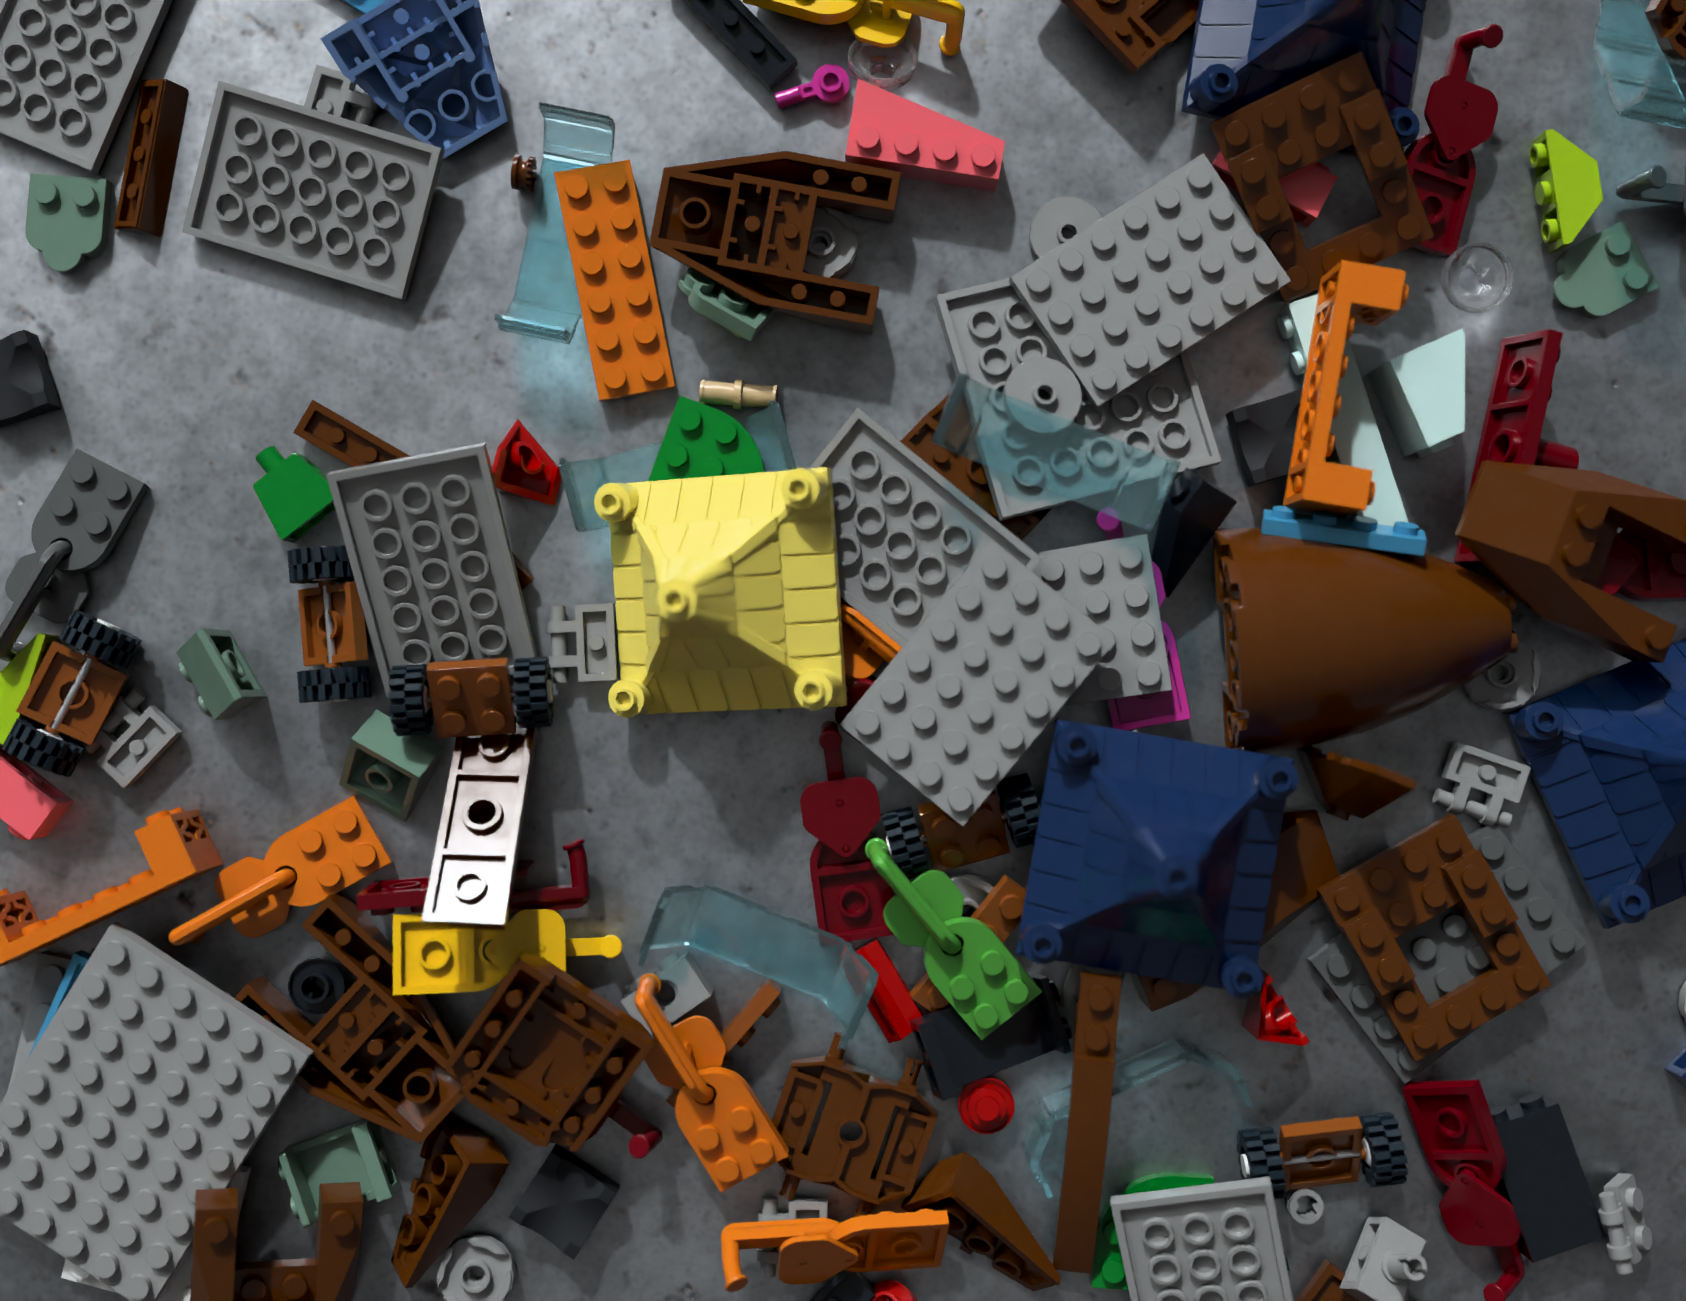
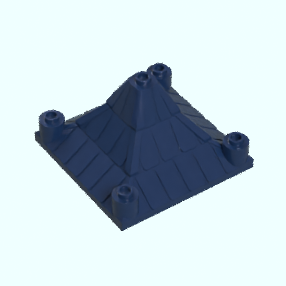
M1200 0L1181 112L1217 120L1348 56L1362 51L1376 89L1380 91L1403 150L1405 146L1411 144L1417 138L1420 131L1418 118L1412 110L1408 109L1426 0ZM1352 145L1343 149L1354 152Z
M1686 638L1670 645L1664 663L1630 661L1503 714L1526 765L1531 767L1530 774L1603 928L1610 929L1621 923L1640 922L1647 916L1650 910L1686 895Z
M1055 718L1015 949L1016 955L1026 956L1031 962L1036 964H1048L1053 961L1068 962L1224 989L1231 996L1239 999H1248L1254 996L1263 984V974L1257 962L1284 816V807L1287 797L1296 790L1298 785V773L1293 766L1294 759Z

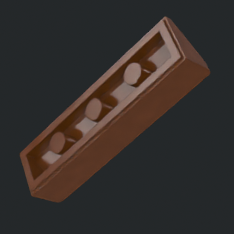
M168 79L141 81L114 229L160 237L163 234L188 99V89Z

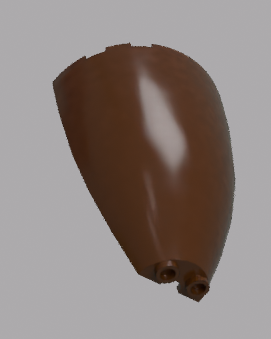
M1218 528L1212 536L1216 606L1223 610L1227 681L1221 682L1225 747L1271 754L1365 733L1415 713L1463 687L1504 660L1508 654H1516L1518 639L1515 631H1512L1511 616L1516 614L1517 609L1514 593L1505 592L1499 583L1450 561L1424 553V556L1265 535L1261 534V528Z

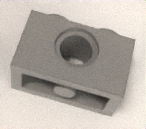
M675 952L657 964L660 971L655 975L660 978L661 983L670 984L676 994L675 998L670 1001L661 1000L657 994L654 996L670 1023L712 995L713 987L689 952L681 957ZM642 974L625 986L628 993L624 995L620 1002L629 1015L642 1023L649 1034L653 1036L652 1031L634 1003L639 980L644 975Z

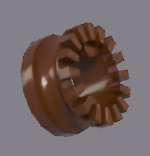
M522 155L514 156L511 167L512 189L519 190L523 186L526 191L533 192L537 179L533 177V174L537 175V171H533L537 169L536 157H529L528 160H524Z

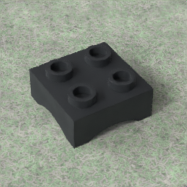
M21 330L1 339L0 428L61 408L38 335Z
M1302 389L1236 408L1225 414L1248 487L1288 475Z
M555 1144L509 1218L519 1225L540 1234L553 1243L562 1253L574 1260L616 1196L620 1185L558 1144Z

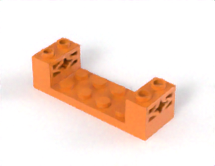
M1342 260L1321 277L1283 506L1310 512L1326 511L1334 513L1339 517H1346L1364 511L1367 505H1371L1376 489L1375 482L1371 481L1373 470L1325 462V458L1331 456L1334 447L1335 437L1334 434L1330 433L1332 418L1337 417L1341 405V395L1336 394L1338 380L1344 377L1347 369L1348 356L1343 354L1345 339L1348 340L1351 337L1354 323L1376 327L1405 306L1409 292L1408 284H1404L1406 271Z
M181 806L170 811L165 809L145 818L144 820L147 825L135 830L134 833L151 869L130 877L129 882L118 887L115 885L94 894L91 900L66 907L58 911L57 916L39 921L25 890L11 894L7 888L0 890V967L19 961L223 865L199 810L195 809L184 812Z

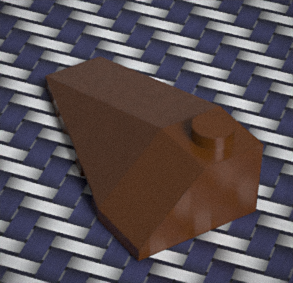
M1313 746L1297 749V754L1316 800L1328 806L1326 813L1347 822L1350 815L1361 819L1369 816L1415 790L1417 785L1416 781L1379 765L1355 758L1349 759L1329 751L1328 755H1325L1321 749Z
M449 1114L423 1142L420 1157L425 1159L420 1178H413L410 1189L414 1193L411 1213L404 1215L392 1254L391 1262L405 1288H412L491 1198L509 1165L506 1157L492 1137Z
M966 1152L939 1161L913 1189L911 1195L903 1200L901 1208L906 1212H916L921 1209L947 1210L949 1219L947 1234L961 1241L959 1249L970 1255L974 1251L993 1260L992 1267L1031 1291L1059 1285L1060 1275L994 1177L979 1164L977 1159Z

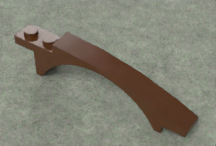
M1081 972L1079 996L1075 998L1073 1059L1066 1149L1061 1191L1055 1219L1052 1265L1056 1270L1087 1274L1092 1272L1115 1071L1114 1057L1122 981L1119 975Z

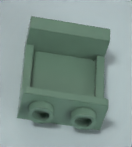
M361 1119L291 1144L278 1154V1173L282 1181L288 1184L292 1195L290 1199L291 1210L295 1218L300 1219L303 1228L312 1226L317 1221L320 1184L360 1182L363 1203L376 1199L377 1202L393 1197L401 1188L381 1127L367 1119Z

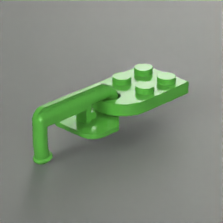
M873 838L867 842L865 847L867 857L896 893L887 902L883 911L886 925L902 944L924 947L923 961L930 980L981 1041L1042 993L1038 984L988 925L975 918L962 917L963 894L947 874L939 870H929L911 882L888 855V845L883 839Z

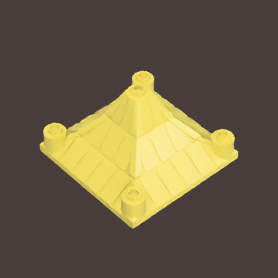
M797 468L776 472L634 483H608L598 489L594 497V507L600 518L609 521L611 531L613 582L616 599L615 610L621 680L612 685L608 695L609 705L615 714L620 717L629 718L641 714L806 708L815 711L825 707H843L847 705L832 468Z

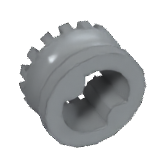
M1311 1187L1289 1190V1194H1286V1209L1298 1223L1305 1225L1313 1224L1320 1219L1324 1211V1204L1320 1195ZM1302 1196H1311L1313 1200H1311L1310 1206L1313 1209H1310V1212H1306V1214L1296 1212L1300 1207L1297 1200Z

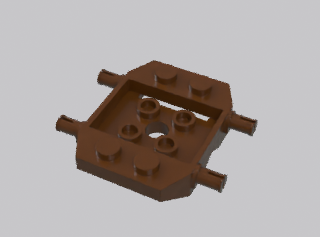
M835 1032L829 1052L826 1055L792 1060L778 1100L772 1123L789 1148V1156L778 1161L786 1173L779 1194L786 1197L789 1185L792 1183L788 1199H795L801 1179L831 1185L859 1199L854 1216L852 1217L854 1218L861 1216L862 1212L863 1215H870L873 1205H880L911 1195L938 1117V1111L917 1089L916 1081L923 1065L922 1061L916 1059L915 1062L914 1058L908 1057L902 1077L897 1081L844 1062L843 1056L850 1036L843 1034L840 1046L837 1048L841 1032ZM826 1082H830L832 1086L808 1155L802 1154ZM896 1105L898 1106V1109L891 1130L889 1132L874 1178H871L875 1162L877 1160L885 1133L887 1131L894 1107ZM850 1121L858 1123L862 1128L861 1136L854 1141H848L840 1134L842 1125Z

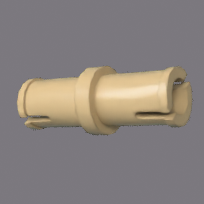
M736 379L735 383L701 380L699 402L702 404L733 406L734 410H742L743 407L776 410L778 406V385L745 384L743 379Z

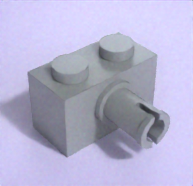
M1368 1217L1339 1289L1359 1301H1407L1410 1281H1419L1425 1277L1424 1274L1417 1273L1418 1271L1427 1272V1264L1422 1253L1426 1240L1388 1217Z

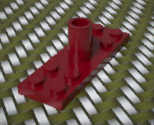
M1546 329L1501 340L1468 497L1482 461L1569 469L1578 468L1579 454L1575 448L1540 438L1547 404L1552 396V381L1556 363L1561 355L1562 332ZM1458 539L1454 562L1465 565H1484Z

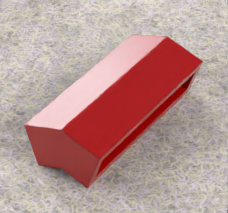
M878 937L873 938L846 955L840 962L888 1043L900 1041L912 1032L909 1021L923 1016V1013L916 1001L911 998L909 989Z

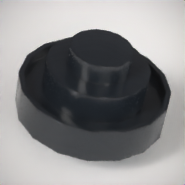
M324 956L310 957L298 964L290 974L288 981L289 997L293 1004L302 1012L312 1015L326 1014L348 989L347 974L343 967L334 959Z

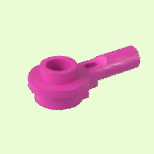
M823 65L814 73L812 82L774 93L777 106L782 108L814 97L819 102L837 103L848 94L850 87L849 76L838 65Z

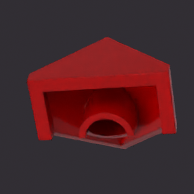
M518 418L498 446L492 466L498 492L552 506L555 505L564 469L556 465Z
M1261 969L1263 984L1254 996L1248 998L1241 1025L1261 1041L1299 1046L1308 1044L1310 1041L1296 1027L1295 1023L1298 1021L1288 1009L1283 996H1278L1271 985L1274 982L1273 979Z

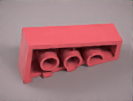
M857 79L845 162L901 172V177L995 192L1000 175L1004 140Z

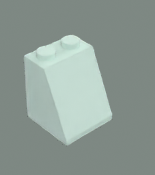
M1463 329L1391 359L1367 373L1404 457L1417 452L1419 458H1423L1454 445L1452 437L1465 431V333Z

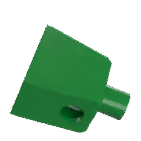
M275 446L267 447L256 456V461L266 472V475L255 482L253 488L278 536L283 541L295 543L336 511L326 474L307 457L293 453L284 459Z

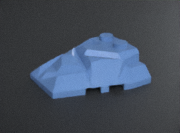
M387 0L362 16L353 18L320 38L345 77L352 83H356L370 95L374 102L382 109L385 108L418 140L444 149L443 159L508 121L479 0Z

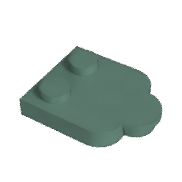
M30 173L26 238L32 247L43 252L44 260L49 267L58 272H70L81 265L83 257L97 256L105 249L108 242L112 183L107 179Z
M1622 220L1572 246L1561 254L1557 262L1559 276L1553 285V296L1561 306L1568 309L1577 308L1583 316L1590 319H1598L1660 286L1625 221Z
M691 268L685 274H682L678 281L679 288L689 296L688 303L695 311L724 326L730 334L738 338H745L751 341L777 312L776 310L754 304Z

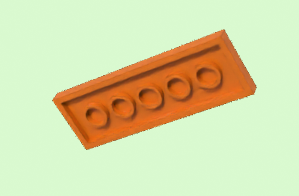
M630 160L554 172L599 401L604 402L674 389L675 383Z

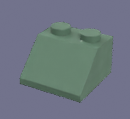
M202 628L195 632L176 652L181 660L179 669L189 683H194L200 694L198 702L202 710L209 717L212 716L214 720L229 719L267 697L230 630Z
M376 709L351 738L339 785L406 822L436 771L443 747L435 743L431 738L423 735L396 736V733L393 731L391 717Z

